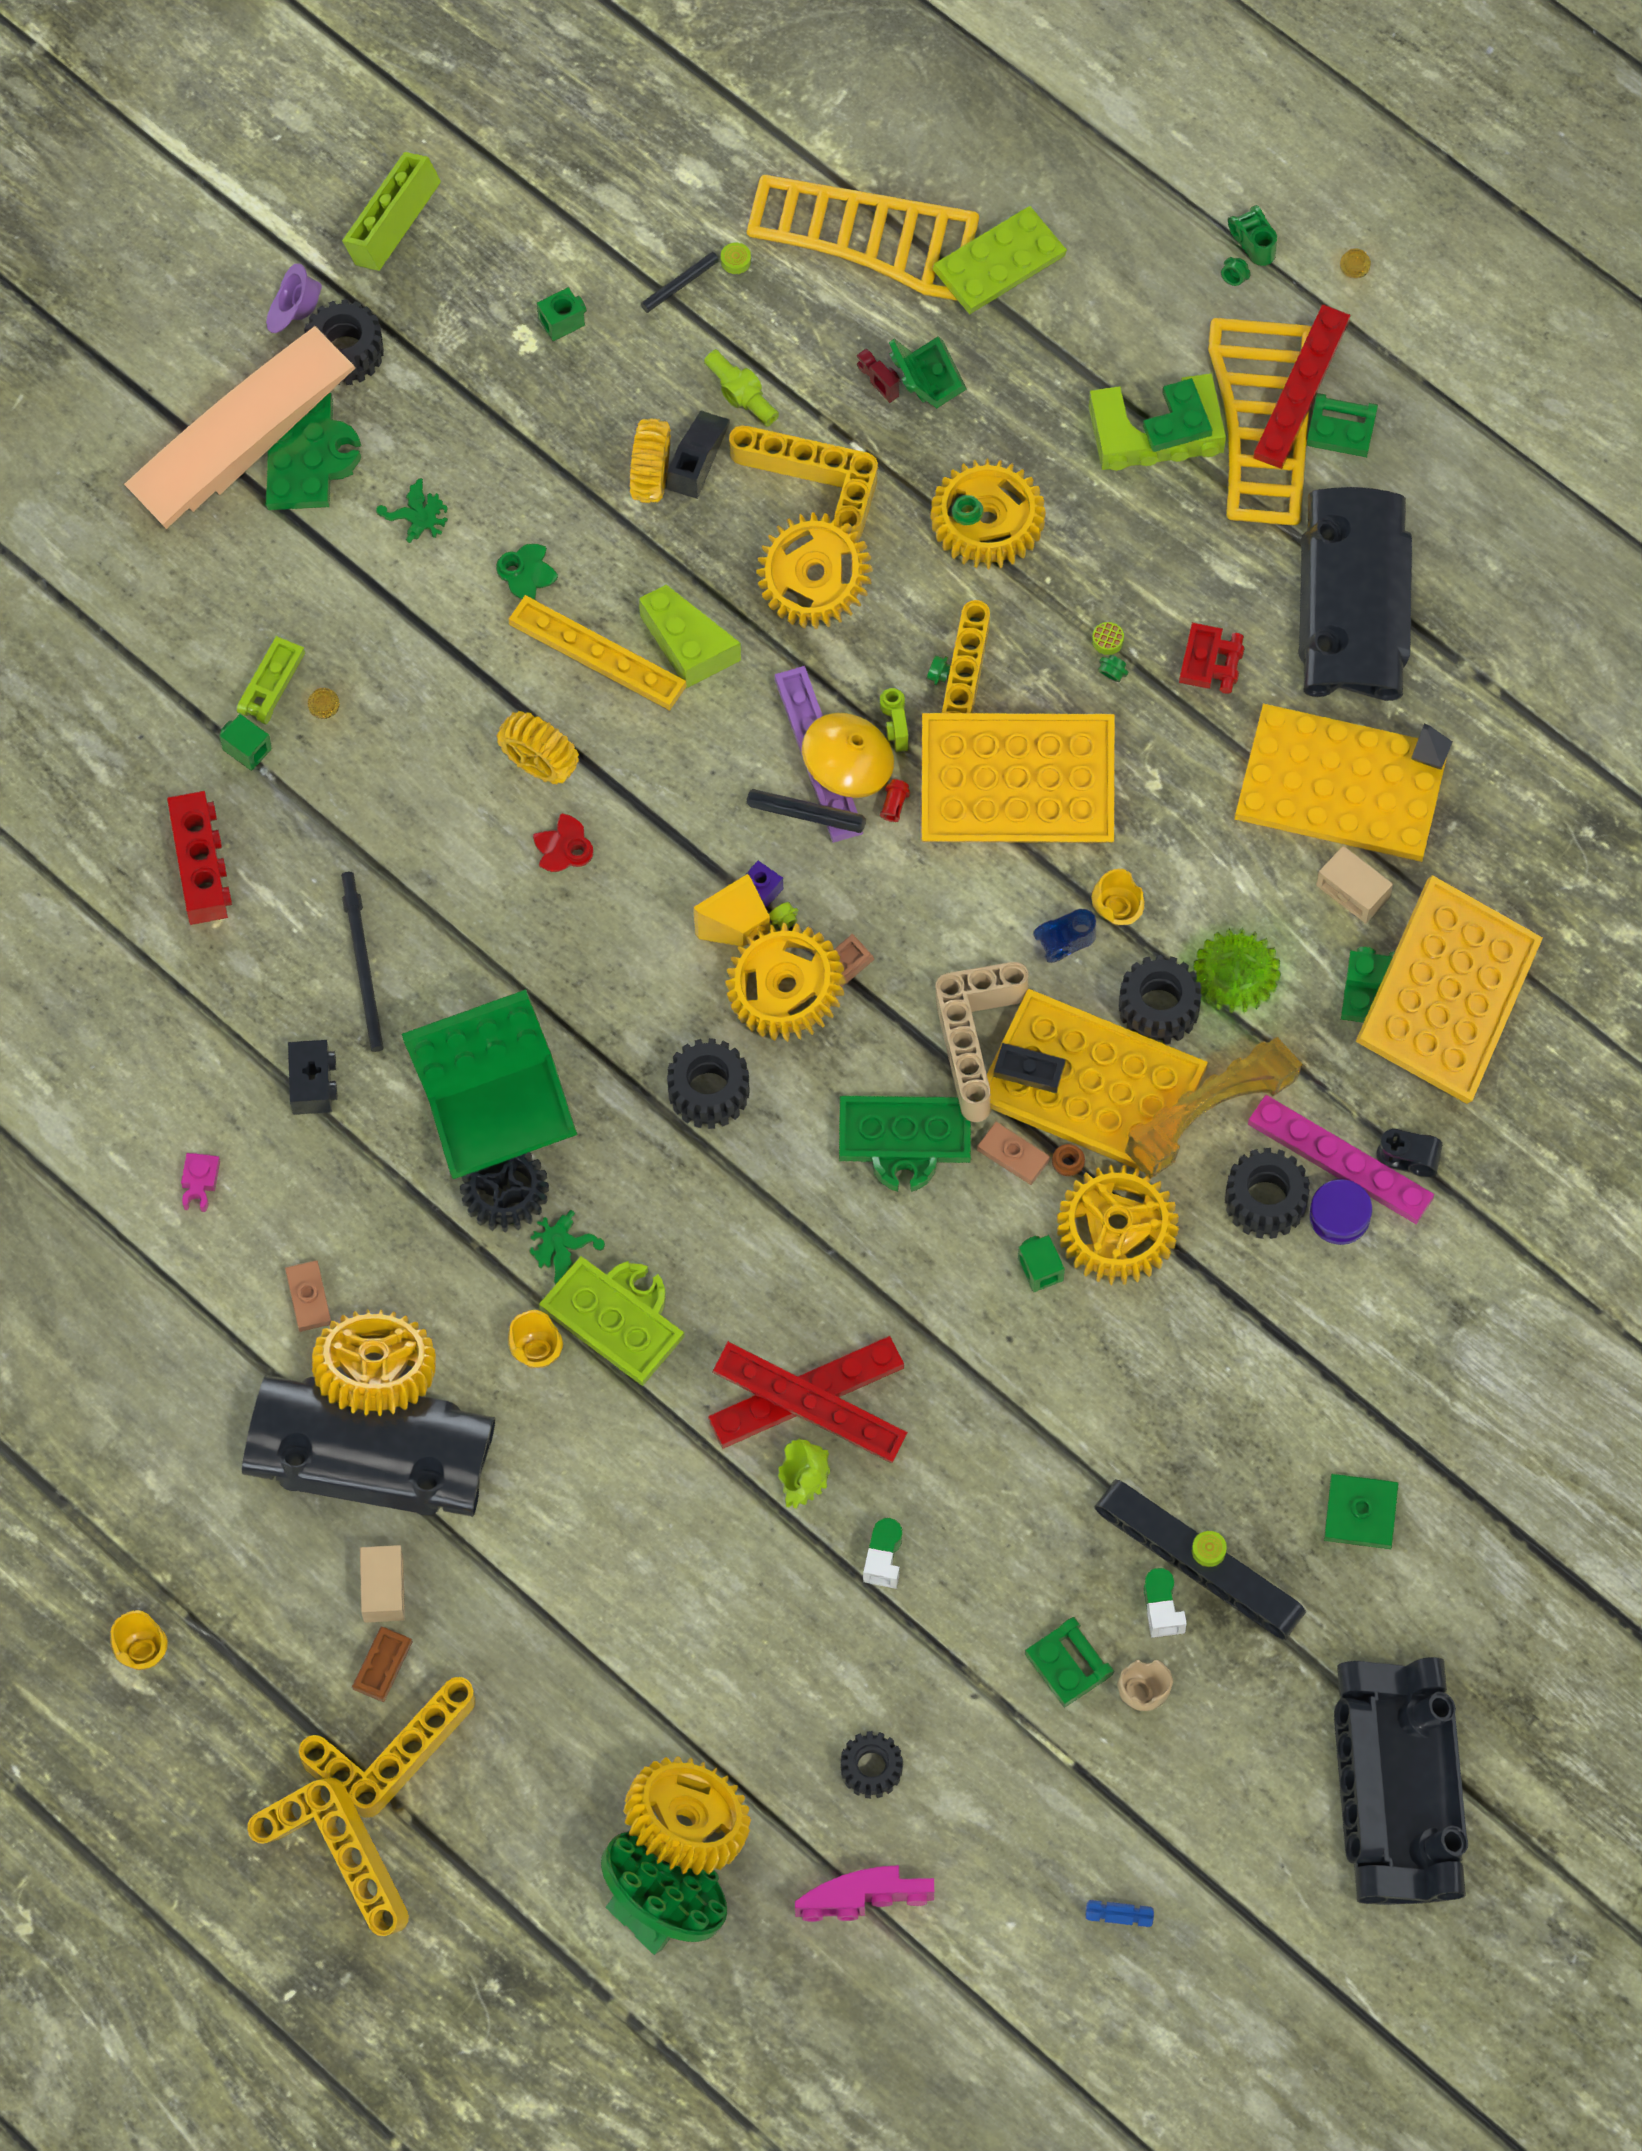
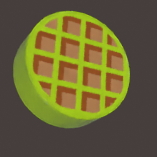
M1104 622L1096 626L1092 635V644L1097 652L1104 655H1113L1121 650L1124 642V633L1120 626L1112 622Z

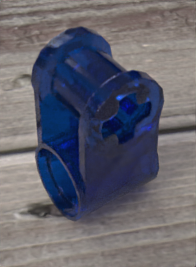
M1087 909L1074 910L1058 919L1041 924L1033 931L1034 938L1040 940L1046 952L1045 958L1047 962L1054 963L1060 961L1068 955L1089 947L1094 943L1096 939V918L1091 911ZM1078 925H1086L1089 927V929L1084 932H1079L1074 928Z

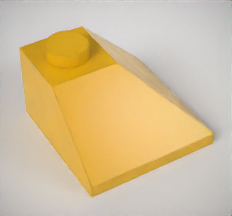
M748 874L694 906L695 935L701 940L744 947L749 944L747 937L752 938L754 941L759 939L758 929L765 935L770 931V916Z

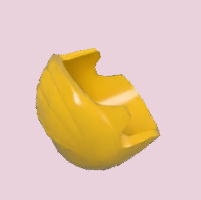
M1118 868L1108 871L1098 880L1092 891V905L1101 917L1114 925L1132 924L1143 914L1145 901L1142 888L1135 884L1131 873L1125 869Z
M529 1310L517 1315L511 1322L508 1332V1346L512 1356L530 1368L547 1367L556 1361L562 1352V1336L549 1316L542 1311Z
M133 1610L121 1615V1617L114 1621L110 1633V1644L115 1658L121 1664L136 1670L152 1668L166 1654L168 1645L166 1634L149 1614L143 1611Z

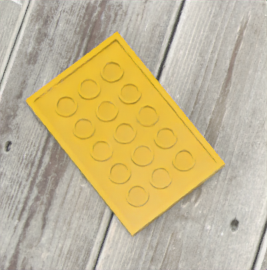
M1263 703L1234 820L1422 862L1446 760L1442 770L1412 760L1411 758L1419 738Z
M922 713L921 842L1114 843L1115 714Z
M1432 875L1425 883L1355 1042L1466 1104L1472 1102L1543 937Z
M1028 989L1002 1043L1066 1059L1058 1091L1053 1093L993 1077L1001 1049L1000 1046L987 1073L990 1087V1107L992 1110L1135 1169L1138 1167L1140 1171L1147 1174L1150 1173L1156 1177L1207 1069L1208 1062Z

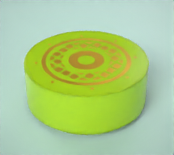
M738 242L726 245L721 251V265L723 269L731 274H741L747 271L751 265V252L749 248Z
M1204 1531L1198 1534L1192 1546L1194 1559L1200 1565L1206 1567L1220 1564L1224 1560L1227 1550L1225 1539L1214 1531Z

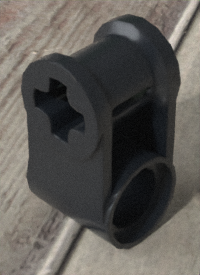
M1392 1128L1382 1135L1380 1145L1376 1151V1157L1379 1162L1392 1169L1410 1172L1420 1177H1433L1438 1171L1443 1142L1431 1135H1420ZM1391 1146L1396 1148L1395 1151L1391 1150Z

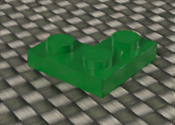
M1192 378L1163 386L1162 393L1170 413L1143 420V428L1153 452L1210 437L1213 431Z

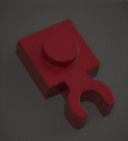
M864 349L857 354V358L860 360L857 363V367L870 377V383L889 403L898 398L900 378L897 372L891 367L887 368L880 360L877 362L868 349Z

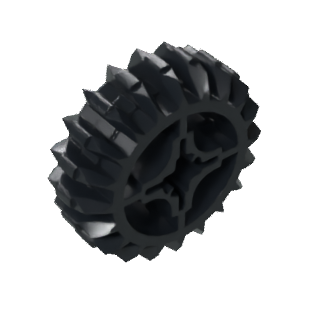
M528 1152L461 1176L464 1184L460 1185V1193L464 1195L462 1197L463 1206L469 1207L467 1209L468 1215L470 1217L477 1216V1223L480 1226L489 1221V1229L492 1231L497 1227V1224L502 1226V1231L505 1233L508 1231V1225L514 1224V1227L519 1230L521 1228L520 1221L522 1220L531 1225L533 1222L531 1213L540 1215L542 1213L540 1205L546 1204L548 1201L547 1195L544 1194L549 1191V1183L545 1182L547 1172L540 1170L542 1167L540 1160L532 1161V1153ZM502 1169L499 1173L490 1174L493 1171ZM516 1171L521 1172L529 1179L531 1188L524 1186L523 1182L516 1180ZM509 1181L510 1189L506 1187L507 1191H502L500 1196L499 1188L503 1190L502 1186H507ZM478 1189L485 1190L486 1194L493 1197V1206L480 1198ZM512 1203H519L513 1207L507 1208V1206Z

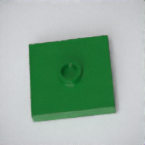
M1331 1474L1324 1541L1391 1550L1399 1482Z

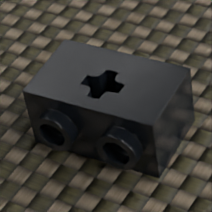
M327 1040L288 1042L289 1093L293 1115L332 1112V1101L338 1100L336 1081H331V1071L336 1070L335 1051H329ZM311 1075H315V1079L311 1080Z

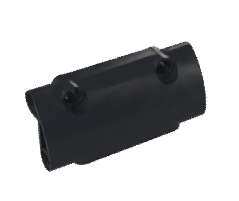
M1338 487L1314 490L1308 495L1307 531L1301 537L1298 653L1301 661L1304 663V693L1312 697H1324L1338 688H1343L1384 701L1398 700L1403 696V668L1409 660L1411 648L1412 535L1410 532L1405 531L1406 498L1398 493L1363 487Z
M265 1375L249 1426L242 1461V1474L273 1480L274 1476H276V1480L279 1481L280 1485L289 1491L333 1497L414 1512L420 1515L435 1514L443 1507L444 1512L473 1517L478 1504L480 1477L494 1435L495 1417L464 1412L452 1402L418 1396L417 1404L408 1401L406 1410L399 1406L395 1407L394 1414L389 1410H383L381 1416L378 1415L377 1411H369L366 1416L364 1410L360 1409L353 1414L350 1406L340 1409L339 1401L330 1403L328 1395H321L320 1387L315 1384V1377H308L300 1382Z
M1437 1657L1422 1658L1407 1666L1365 1661L1340 1663L1337 1665L1340 1700L1337 1702L1334 1710V1725L1345 1853L1347 1860L1350 1863H1354L1357 1902L1375 1905L1433 1903L1464 1898L1466 1891L1464 1869L1461 1861L1463 1860L1462 1855L1468 1848L1457 1737L1456 1707L1453 1699L1445 1693L1447 1692L1444 1659Z

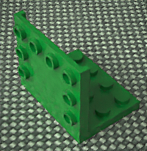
M526 989L402 1033L406 1049L427 1095L446 1162L453 1179L578 1135L552 1053Z

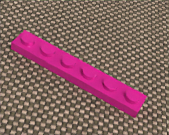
M1268 1095L1264 1096L1248 1120L1249 1126L1333 1176L1359 1184L1372 1199L1416 1225L1434 1199L1435 1194Z

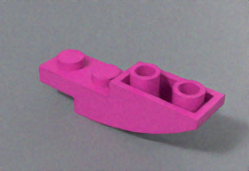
M899 1865L855 1871L827 1881L795 1901V1917H802V1920L807 1922L821 1921L826 1916H837V1919L840 1921H854L858 1919V1916H865V1902H872V1905L876 1907L891 1906L893 1902L907 1901L909 1906H923L927 1904V1901H934V1878L899 1879Z

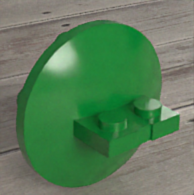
M629 1831L618 1834L609 1842L601 1857V1869L605 1882L614 1896L605 1908L624 1926H627L653 1955L661 1952L670 1938L686 1942H701L716 1935L726 1920L727 1902L718 1883L719 1876L715 1870L707 1874L702 1869L698 1875L694 1874L692 1868H689L683 1874L681 1867L676 1865L670 1870L669 1863L664 1860L657 1864L658 1857L652 1853L646 1856L647 1847L645 1845L636 1846L639 1837L630 1836Z

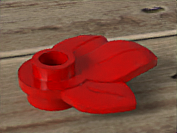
M562 813L558 819L557 831H544L533 834L537 849L544 855L539 862V867L550 872H560L569 866L581 867L591 861L594 854L593 845L584 837V826L580 821ZM575 850L583 851V854L578 856H575L572 853Z

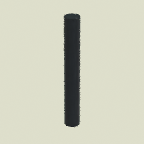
M710 252L641 302L643 310L649 313L718 263L717 255L714 252Z

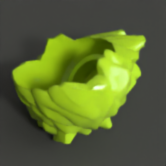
M801 1438L792 1440L791 1443L786 1445L784 1448L786 1458L782 1466L778 1467V1478L784 1484L783 1493L786 1494V1507L790 1508L793 1505L795 1509L798 1508L799 1504L806 1505L809 1499L813 1501L814 1493L817 1495L822 1494L821 1488H827L828 1475L830 1474L828 1450H823L821 1446L811 1444L809 1441L802 1440Z

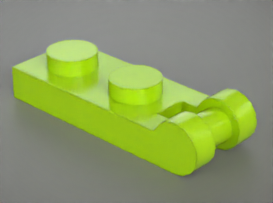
M276 636L237 706V713L244 716L250 714L255 716L258 722L265 725L268 724L273 715L274 708L305 655L304 647ZM257 696L265 699L262 705L254 703Z

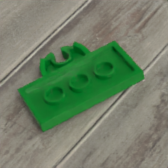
M328 393L268 450L266 506L268 510L330 507L331 480L344 479L353 475V470L361 459L360 451L353 449L348 453H341L338 449L345 444H350L354 447H361L362 445L358 434L352 426L343 421L333 420L332 393Z
M840 1096L839 1161L872 1162L874 1174L881 1184L897 1192L899 1190V1180L895 1176L896 1173L904 1169L909 1170L914 1175L910 1180V1191H917L930 1182L935 1175L937 1163H970L971 1121L963 1116L958 1097Z

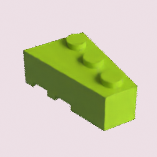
M667 584L639 598L641 619L677 675L686 680V689L741 661V643Z

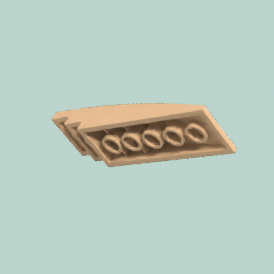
M314 326L208 409L124 485L167 529L189 508L194 512L215 491L221 495L355 369V366Z

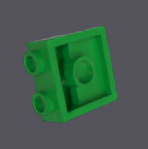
M1359 947L1357 951L1350 950L1340 1020L1364 1023L1395 951L1390 952L1389 956L1376 954V950L1370 947Z

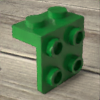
M939 336L914 352H911L895 338L889 341L892 352L889 353L894 364L899 369H902L905 375L901 378L903 384L910 393L915 392L923 403L927 401L937 409L967 390L944 341Z

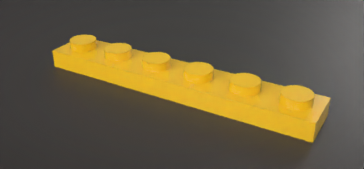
M526 595L509 617L510 626L669 711L687 687L686 680Z

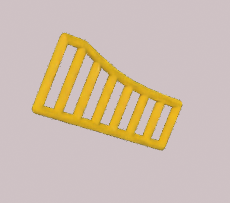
M762 175L758 182L746 233L751 238L784 243L837 256L877 271L923 295L956 301L957 299L946 286L933 284L935 278L933 266L939 260L948 219L966 222L961 248L975 239L979 214L970 210L777 176ZM770 188L787 191L778 230L760 227ZM799 193L817 196L807 236L790 232ZM829 198L847 201L837 244L819 239ZM859 204L876 206L866 253L848 248ZM888 209L906 212L894 266L877 259ZM918 214L936 217L921 280L905 272Z
M1213 318L1210 322L1208 352L1219 384L1228 430L1229 477L1226 516L1229 520L1293 526L1301 522L1309 412L1294 442L1293 458H1287L1282 469L1253 459L1254 455L1241 454V439L1259 441L1265 429L1239 427L1237 412L1271 415L1276 403L1234 399L1231 385L1283 389L1288 377L1227 372L1223 357L1295 363L1300 351L1221 345L1222 331L1302 337V349L1312 326L1226 318ZM1241 467L1292 471L1291 485L1241 481ZM1240 494L1290 498L1289 513L1239 508Z

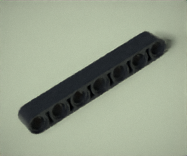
M1115 1479L1094 1506L1095 1510L1108 1522L1274 1636L1286 1640L1305 1615V1608L1297 1600L1227 1552L1224 1560L1216 1566L1206 1567L1200 1565L1192 1554L1193 1542L1199 1533L1126 1483Z

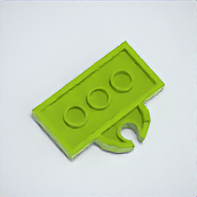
M580 1256L539 1303L541 1311L642 1386L685 1337L682 1330L661 1315L665 1308L666 1290L659 1274L653 1277V1284L650 1289L640 1291L634 1287V1283L638 1279L646 1277L648 1273V1266L643 1264L629 1263L627 1261L616 1265L606 1275L584 1257Z

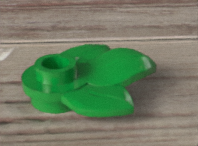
M533 543L526 544L517 552H506L498 559L496 564L497 574L502 580L508 582L511 593L516 597L523 599L526 595L535 600L536 588L548 587L558 579L556 571L542 561L546 554V546ZM510 566L517 567L514 571L507 570Z

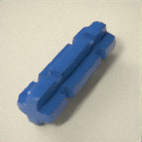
M1089 1900L1086 1904L1085 1916L1090 1921L1100 1922V1919H1105V1922L1133 1925V1922L1138 1923V1926L1151 1927L1154 1919V1908L1141 1905L1140 1908H1135V1905L1114 1902H1107L1104 1905L1102 1901Z

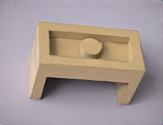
M1342 846L1318 872L1316 886L1366 924L1391 897L1393 883L1345 846Z
M401 1545L360 1547L361 1613L363 1621L366 1623L405 1621L404 1563Z

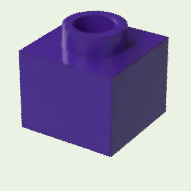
M759 860L746 873L752 879L767 909L784 889L783 877Z

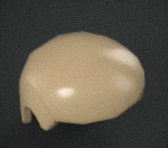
M1136 1660L1121 1671L1117 1687L1124 1703L1139 1711H1151L1166 1701L1173 1685L1171 1671L1159 1660H1154L1152 1663H1142L1140 1660Z

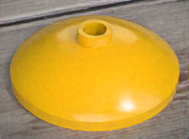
M849 713L824 715L815 720L804 735L802 741L804 763L814 779L833 793L851 798L867 797L880 791L887 784L893 773L894 755L888 740L875 725L859 716Z

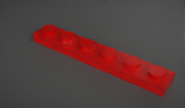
M1322 304L1254 451L1253 459L1280 469L1283 468L1350 322V314Z
M888 1336L798 1377L837 1397H841L904 1369V1362L891 1336ZM755 1395L709 1415L708 1420L722 1449L790 1420L796 1417V1415Z
M727 1341L712 1371L717 1376L891 1464L908 1433Z

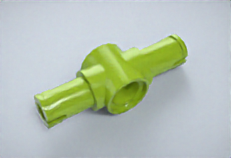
M717 349L711 351L705 357L704 364L721 380L722 394L733 407L739 408L742 406L745 410L749 409L766 427L772 425L778 419L779 412L762 396L761 382L750 369L744 368L741 370L738 366L734 367Z

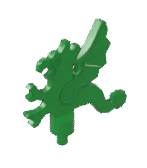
M422 478L416 480L415 484L410 485V492L406 495L410 508L403 507L389 513L386 506H377V515L384 517L385 520L406 519L412 523L407 530L408 537L406 541L408 543H411L413 539H419L426 529L431 530L432 537L436 538L437 534H442V531L436 529L434 525L445 527V522L448 521L446 517L443 519L436 518V515L441 514L440 510L443 509L444 513L448 510V507L439 499L438 493L435 496H432L431 493L427 494V504L423 508L425 497L423 494Z
M569 1210L566 1216L561 1215L553 1227L548 1225V1219L544 1217L543 1221H538L537 1224L544 1227L545 1232L538 1233L533 1231L534 1235L531 1236L533 1241L538 1238L543 1239V1243L537 1245L539 1247L538 1250L535 1251L533 1247L530 1249L531 1255L535 1256V1259L539 1261V1268L542 1269L544 1264L547 1268H550L552 1255L556 1251V1255L553 1258L555 1285L573 1265V1262L570 1260L572 1254L568 1249L577 1250L590 1242H593L595 1250L601 1251L605 1247L604 1240L597 1238L593 1234L588 1233L576 1238L568 1234V1231L574 1224L571 1219L575 1212Z

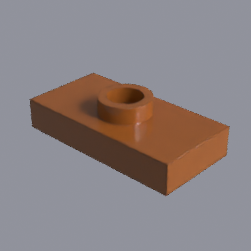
M381 1626L352 1685L353 1690L384 1703L413 1643L412 1639Z

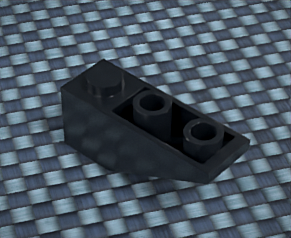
M705 411L699 412L678 445L668 468V490L698 499L730 424V419Z

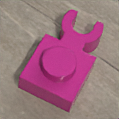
M186 1153L181 1184L182 1188H189V1190L182 1197L184 1210H189L191 1200L200 1199L201 1212H206L209 1203L205 1190L215 1191L220 1166L219 1156Z

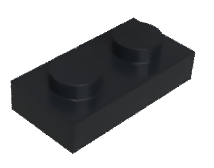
M1002 1043L993 1077L1057 1093L1066 1059Z

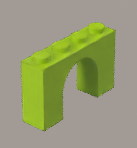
M1212 373L1181 377V381L1193 379L1213 429L1212 436L1156 452L1152 451L1146 434L1136 429L1128 420L1120 386L1091 390L1089 395V411L1102 470L1111 469L1118 471L1129 466H1151L1157 462L1170 460L1180 462L1191 457H1213L1219 453H1224L1226 435Z

